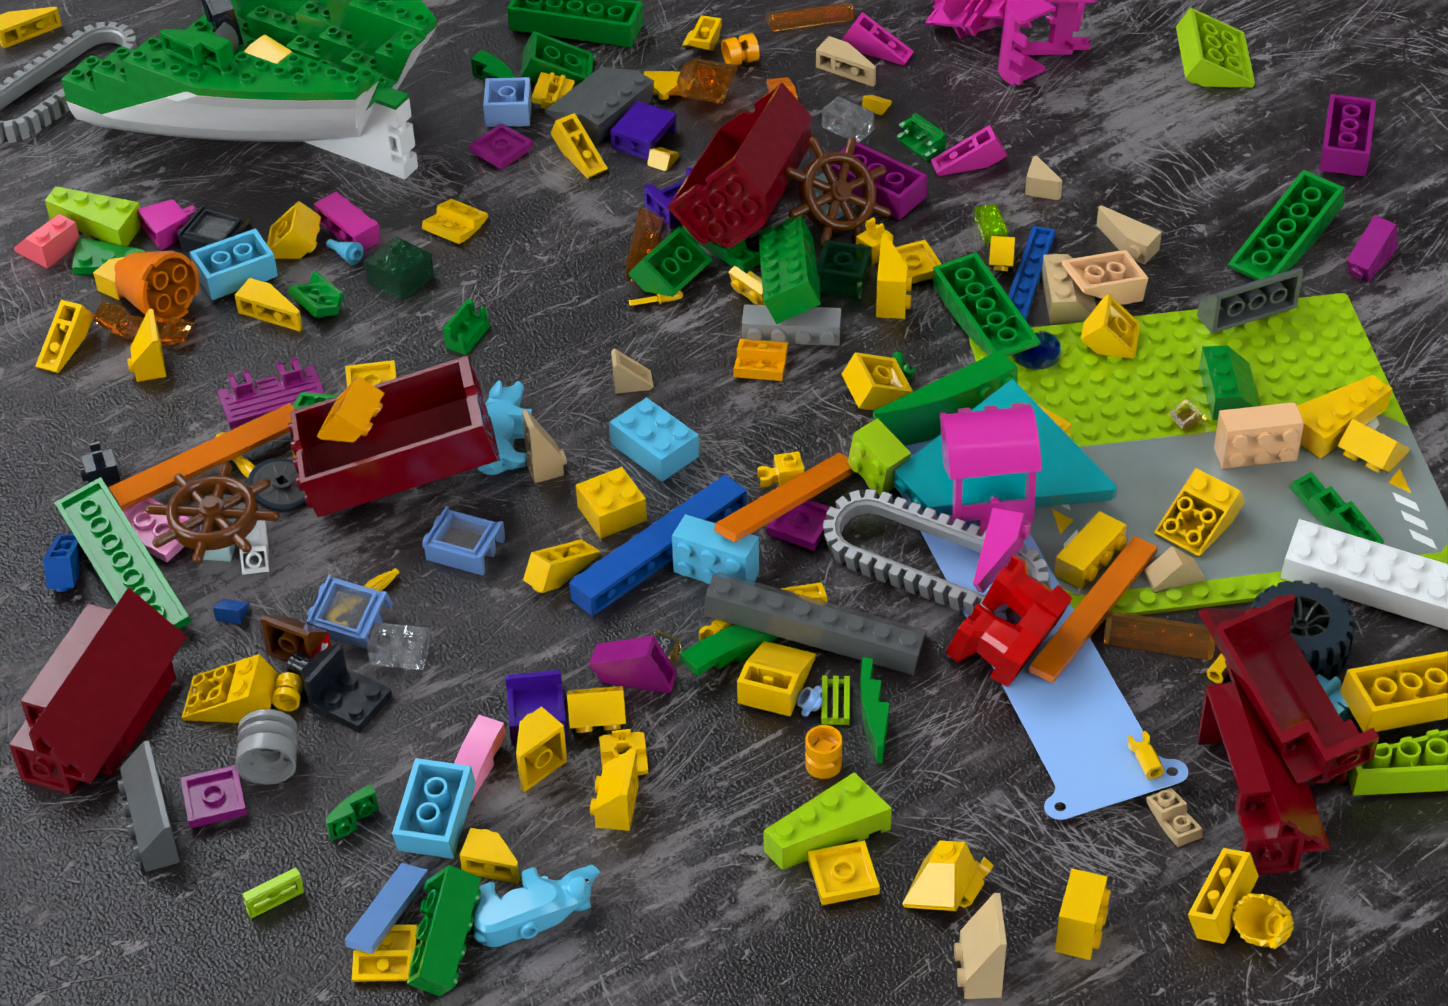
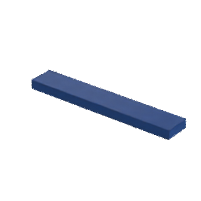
M1038 226L1032 227L1008 295L1026 321L1042 277L1043 256L1050 253L1055 239V229Z

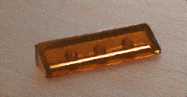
M847 2L773 12L765 15L771 31L851 21L854 19L853 5Z
M639 208L626 263V280L634 281L628 275L629 272L658 246L663 225V218L643 208Z
M1113 611L1107 612L1103 639L1105 644L1205 660L1213 659L1215 641L1206 626Z

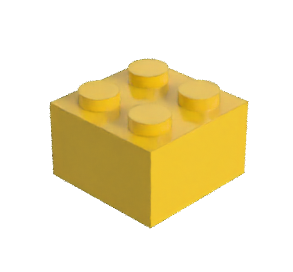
M623 467L576 484L577 507L600 539L647 521L646 498Z
M1071 868L1059 914L1055 952L1091 960L1093 948L1099 950L1103 933L1101 931L1106 923L1107 907L1111 890L1106 889L1107 876Z

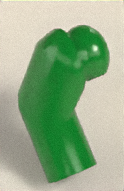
M893 353L892 358L897 360L906 379H912L915 374V368L912 366L909 369V364L903 365V353Z

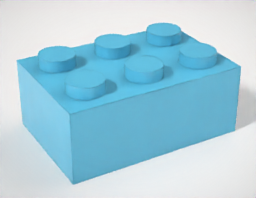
M256 228L190 252L191 261L195 263L199 273L200 283L211 300L239 291L249 278L265 282L278 277L274 254Z
M647 397L609 422L611 445L662 482L699 457V435Z
M684 515L672 535L673 570L675 573L710 584L713 575L718 572L751 581L756 580L759 574L758 536L749 534L734 543L714 531L715 523Z
M415 758L392 832L398 851L454 859L476 785L471 766Z

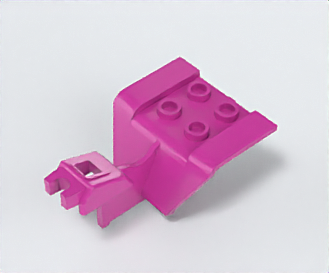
M930 0L935 2L932 6L934 11L925 22L927 26H953L959 38L970 34L976 36L978 32L1004 25L1007 0ZM1031 23L1020 25V27L1031 28L1032 25Z

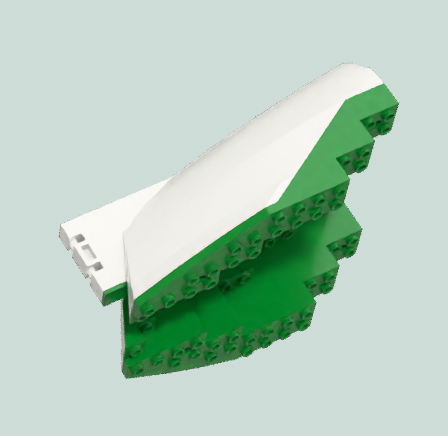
M230 0L244 44L238 45V50L234 53V61L222 70L206 62L195 66L163 51L161 39L152 36L136 50L120 46L104 60L90 55L61 79L66 101L73 116L77 120H83L99 127L210 140L303 141L406 179L418 168L417 154L410 151L415 146L413 124L406 122L412 117L409 94L397 89L408 71L412 68L423 46L435 31L437 19L422 0ZM205 14L186 29L215 35L213 25L207 21ZM267 35L291 50L292 53L279 64L243 51L258 38Z

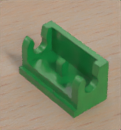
M917 113L912 114V117L899 125L901 129L907 128L904 132L897 135V141L926 162L945 152L946 133Z
M468 299L443 328L446 349L464 355L471 351L491 326L490 322H488L487 310L484 306L480 308L479 314L474 309L473 301Z

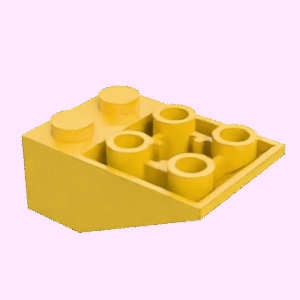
M1195 468L1155 529L1154 534L1200 557L1232 524L1245 504L1243 495L1240 490Z
M763 641L746 661L738 678V704L791 717L798 696L816 658V653Z
M258 654L194 675L182 719L184 721L240 723V720L248 713L270 709L279 673Z

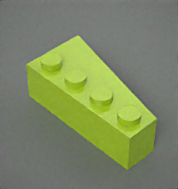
M57 186L45 199L50 220L61 214L75 221L78 231H81L83 236L87 238L93 236L100 239V242L128 247L141 228L137 209H140L139 202Z
M1438 729L1428 731L1425 736L1412 739L1411 736L1401 738L1400 742L1391 745L1386 742L1378 744L1372 761L1347 771L1352 795L1448 791V730L1439 732Z
M852 773L764 830V852L782 870L808 861V851L842 845L855 839L859 842L869 838L871 833L879 830L881 833L891 830L892 808L856 773Z

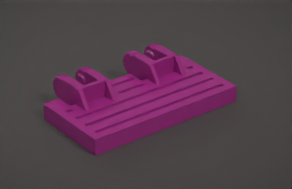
M296 357L291 358L290 363L293 371L289 372L285 371L282 361L276 362V367L281 382H278L276 375L255 380L257 388L254 387L249 370L243 371L242 376L245 383L237 385V380L233 373L229 374L228 380L233 394L230 395L228 388L218 390L217 392L230 430L289 403L293 406L301 392L325 394L314 366L304 367L303 375Z

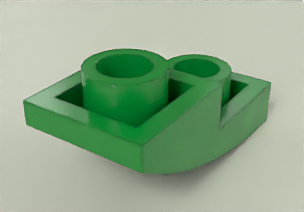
M371 784L342 801L325 819L328 836L331 841L345 837L351 832L358 830L357 819L367 817L379 810L376 792Z

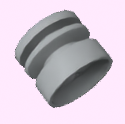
M272 709L257 710L244 716L238 725V747L236 749L235 762L237 772L244 779L263 785L277 784L290 778L294 774L297 762L298 727L296 721L290 715Z

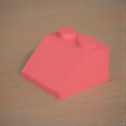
M58 214L15 246L14 251L48 269L76 248L78 238H80L76 222Z

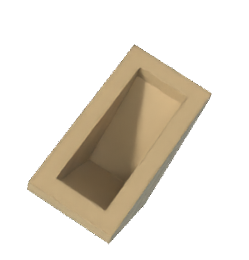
M1038 156L1033 157L1026 176L1025 195L1053 200L1061 199L1062 180Z
M615 348L611 351L615 394L646 391L653 388L651 370Z
M1171 546L1144 570V574L1154 592L1202 582L1205 579L1195 559L1174 546Z

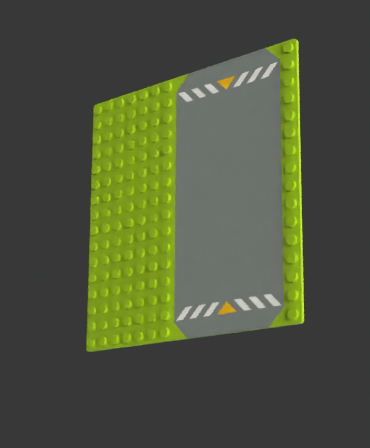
M1345 293L1298 298L1297 308L1213 334L1198 318V309L1133 316L1140 323L1136 356L1133 358L1096 354L1081 340L1084 322L1031 328L1041 342L1048 344L1053 349L1054 357L1049 363L1045 360H1039L1034 366L1021 361L1018 357L1019 353L1008 356L1018 367V385L1037 404L1072 423L1069 437L1118 486L1116 497L1113 500L1034 508V522H1029L1031 524L1030 534L1053 574L1056 556L1101 511L1127 525L1125 534L1127 537L1126 545L1136 536L1158 546L1156 555L1145 569L1171 546H1174L1194 558L1205 577L1202 582L1154 592L1143 570L1105 619L1254 602L1258 594L1264 592L1268 587L1272 585L1277 587L1278 583L1288 581L1280 578L1298 520L1301 519L1326 527L1289 488L1293 481L1311 471L1326 489L1332 486L1345 503L1352 501L1383 538L1385 541L1383 545L1448 564V508L1393 391L1387 410L1366 425L1410 448L1408 454L1390 472L1381 469L1377 473L1366 467L1367 461L1360 457L1356 462L1342 455L1345 450L1340 447H1336L1322 459H1319L1300 445L1297 461L1227 469L1221 468L1217 458L1214 443L1218 420H1212L1199 370L1202 346L1227 345L1249 362L1261 406L1295 402L1296 406L1371 375L1376 376L1390 386L1350 299ZM969 337L975 362L989 356ZM1194 409L1204 420L1183 429L1172 416ZM1195 468L1240 490L1245 500V504L1232 524L1200 557L1154 534L1155 529ZM1122 550L1117 551L1112 556L1110 563L1107 566H1103L1098 571L1096 578L1092 582L1089 581L1082 589L1055 576L1060 587L1073 598L1070 604L1074 610Z

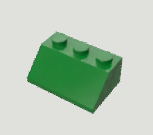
M679 226L647 254L628 275L645 292L673 297L713 260Z
M1227 345L1202 346L1199 370L1212 420H1218L1220 410L1261 406L1249 362Z

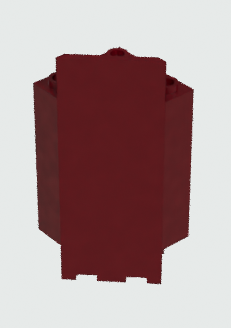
M127 588L113 610L103 606L87 604L21 699L26 720L9 746L22 781L72 794L80 781L91 784L98 772L113 776L175 681L176 675L172 659L187 636L131 588Z
M1293 593L1285 597L1282 595L1277 596L1267 605L1260 608L1252 607L1247 611L1212 608L1198 611L1297 784H1305L1311 779L1314 783H1329L1332 778H1336L1338 783L1345 782L1347 771L1374 759L1379 741V736L1375 729L1371 728L1359 734L1351 719L1345 722L1342 721L1289 632L1295 603Z
M1225 660L1232 683L1206 685L1197 738L1198 745L1224 743L1238 786L1235 809L1244 834L1241 851L1251 853L1258 875L1298 871L1302 853L1331 850L1308 782L1305 784L1296 783Z

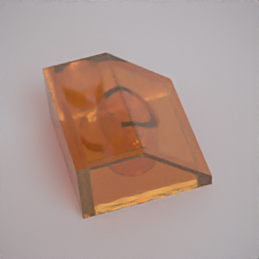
M697 58L684 63L676 81L682 97L723 104L737 71V65Z

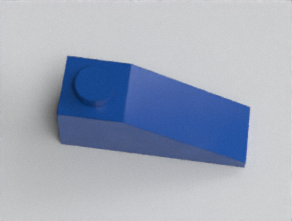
M74 534L57 535L43 558L47 589H55L58 592L68 591L76 585L79 579L82 548Z

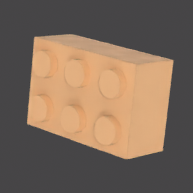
M1295 402L1220 410L1214 450L1221 468L1227 469L1297 461L1304 422Z

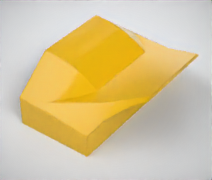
M701 15L695 28L688 32L682 46H692L713 51L719 40L722 18Z

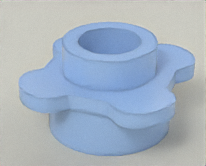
M816 686L814 689L806 687L800 692L797 705L802 708L801 714L806 717L811 711L815 712L820 708L822 704V697H820L822 688L820 686Z

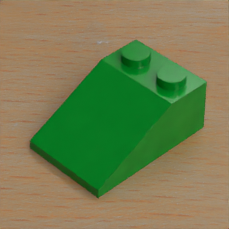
M533 31L523 50L521 77H530L531 82L537 83L541 72L547 74L553 72L555 76L561 77V75H564L566 79L574 80V84H580L592 74L593 53Z

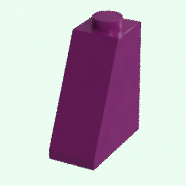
M1374 215L1346 260L1347 271L1351 276L1356 279L1370 281L1398 249L1396 224Z
M654 635L596 644L589 664L601 683L661 693H671L677 675L675 667Z

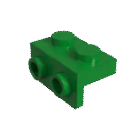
M312 272L309 284L290 285L288 294L299 305H302L310 312V315L316 318L338 315L344 296L338 288L319 272Z

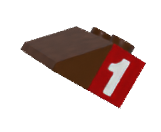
M263 615L260 618L266 650L269 656L288 662L291 656L294 657L293 654L295 652H299L303 656L312 659L317 652L331 647L329 632L321 627H314L298 619H292L283 615Z

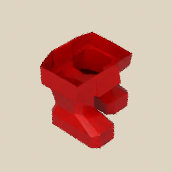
M1014 554L1009 564L999 572L981 603L983 606L978 603L974 607L971 616L969 615L957 630L945 654L956 662H961L976 653L980 654L995 668L989 678L1009 687L1055 627L1073 598L1059 585L1052 590L1029 575L1026 561ZM1012 608L1021 619L1014 625L995 616L991 612L999 613Z

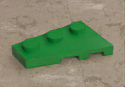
M78 238L72 264L73 275L93 274L94 271L109 259L126 257L134 252L146 251Z

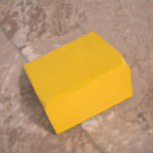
M866 95L862 98V110L878 115H883L892 104L891 100L874 95Z
M662 147L650 149L647 165L667 171L679 158L680 154Z

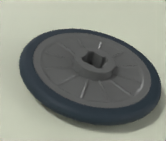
M285 458L269 459L259 463L250 472L247 486H251L264 478H268L271 481L269 488L255 495L256 502L261 506L274 511H292L306 504L304 496L306 493L305 491L300 492L297 486L296 477L299 474L295 469L293 460Z

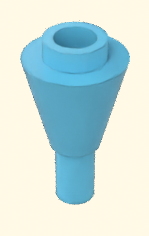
M332 239L326 242L327 248L335 250L350 265L357 264L363 257V246L358 242H337Z

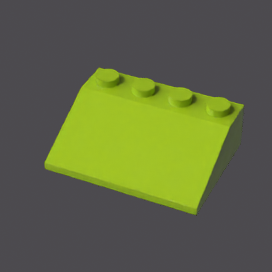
M1190 7L1176 25L1185 79L1192 84H1199L1203 87L1253 88L1255 80L1245 33Z

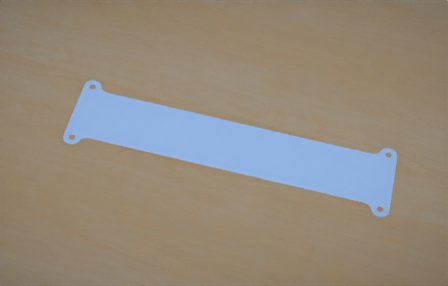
M934 439L905 446L911 452L910 458ZM906 493L901 494L903 499L907 501V505L909 508V506L911 505V499L906 495ZM979 520L965 521L967 530L971 524L979 526ZM921 531L946 580L978 592L973 585L981 553ZM1030 534L1028 539H1024L1027 552L1034 548L1040 553V559L1044 558ZM1047 564L1051 589L1053 590L1059 583ZM991 585L981 594L986 595ZM1071 604L1068 605L1055 627L1010 686L1006 687L1002 684L1054 782L1055 791L1045 801L1044 809L1050 817L1058 820L1068 819L1179 784L1188 776V768L1183 762L1158 756L1165 769L1164 774L1156 779H1147L1135 753L1128 747V736L1132 735L1136 742H1142L1143 730L1090 638L1054 683L1029 672L1030 664L1074 611ZM963 605L961 609L964 612L966 618H968L969 615L965 613V608ZM1013 616L1009 617V622L1015 625ZM1174 767L1178 770V774L1170 776L1167 774V769ZM1062 802L1066 805V809L1064 811H1057L1054 807L1055 804Z

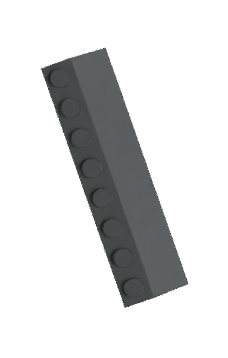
M723 572L713 575L705 595L704 616L858 660H862V657L873 658V664L914 675L927 634V630Z

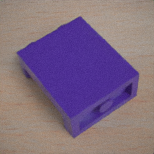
M637 101L610 130L611 148L648 160L650 149L655 148V144L667 131L674 133L677 130L676 113Z
M691 167L686 169V178L692 170ZM685 180L660 191L652 183L644 187L645 206L670 229L682 224L667 207Z
M547 670L506 675L511 744H517L520 721L527 714L533 713L541 706L564 725L565 739H567L561 671Z

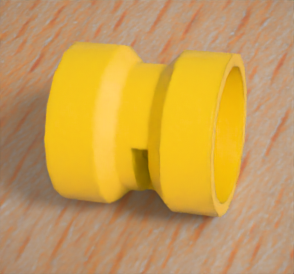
M294 673L280 674L277 677L272 704L282 711L296 710L299 707L300 694L304 688L303 679Z

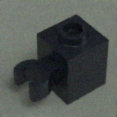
M99 441L90 443L91 454L82 456L84 466L79 467L83 482L88 481L91 483L100 477L107 487L121 482L112 448L102 451Z

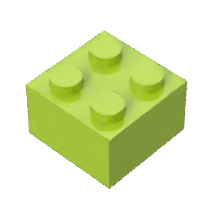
M877 418L854 432L848 463L854 472H858L863 477L867 486L871 490H876L879 496H881L882 492L887 493L895 488L894 470L910 459L911 452Z

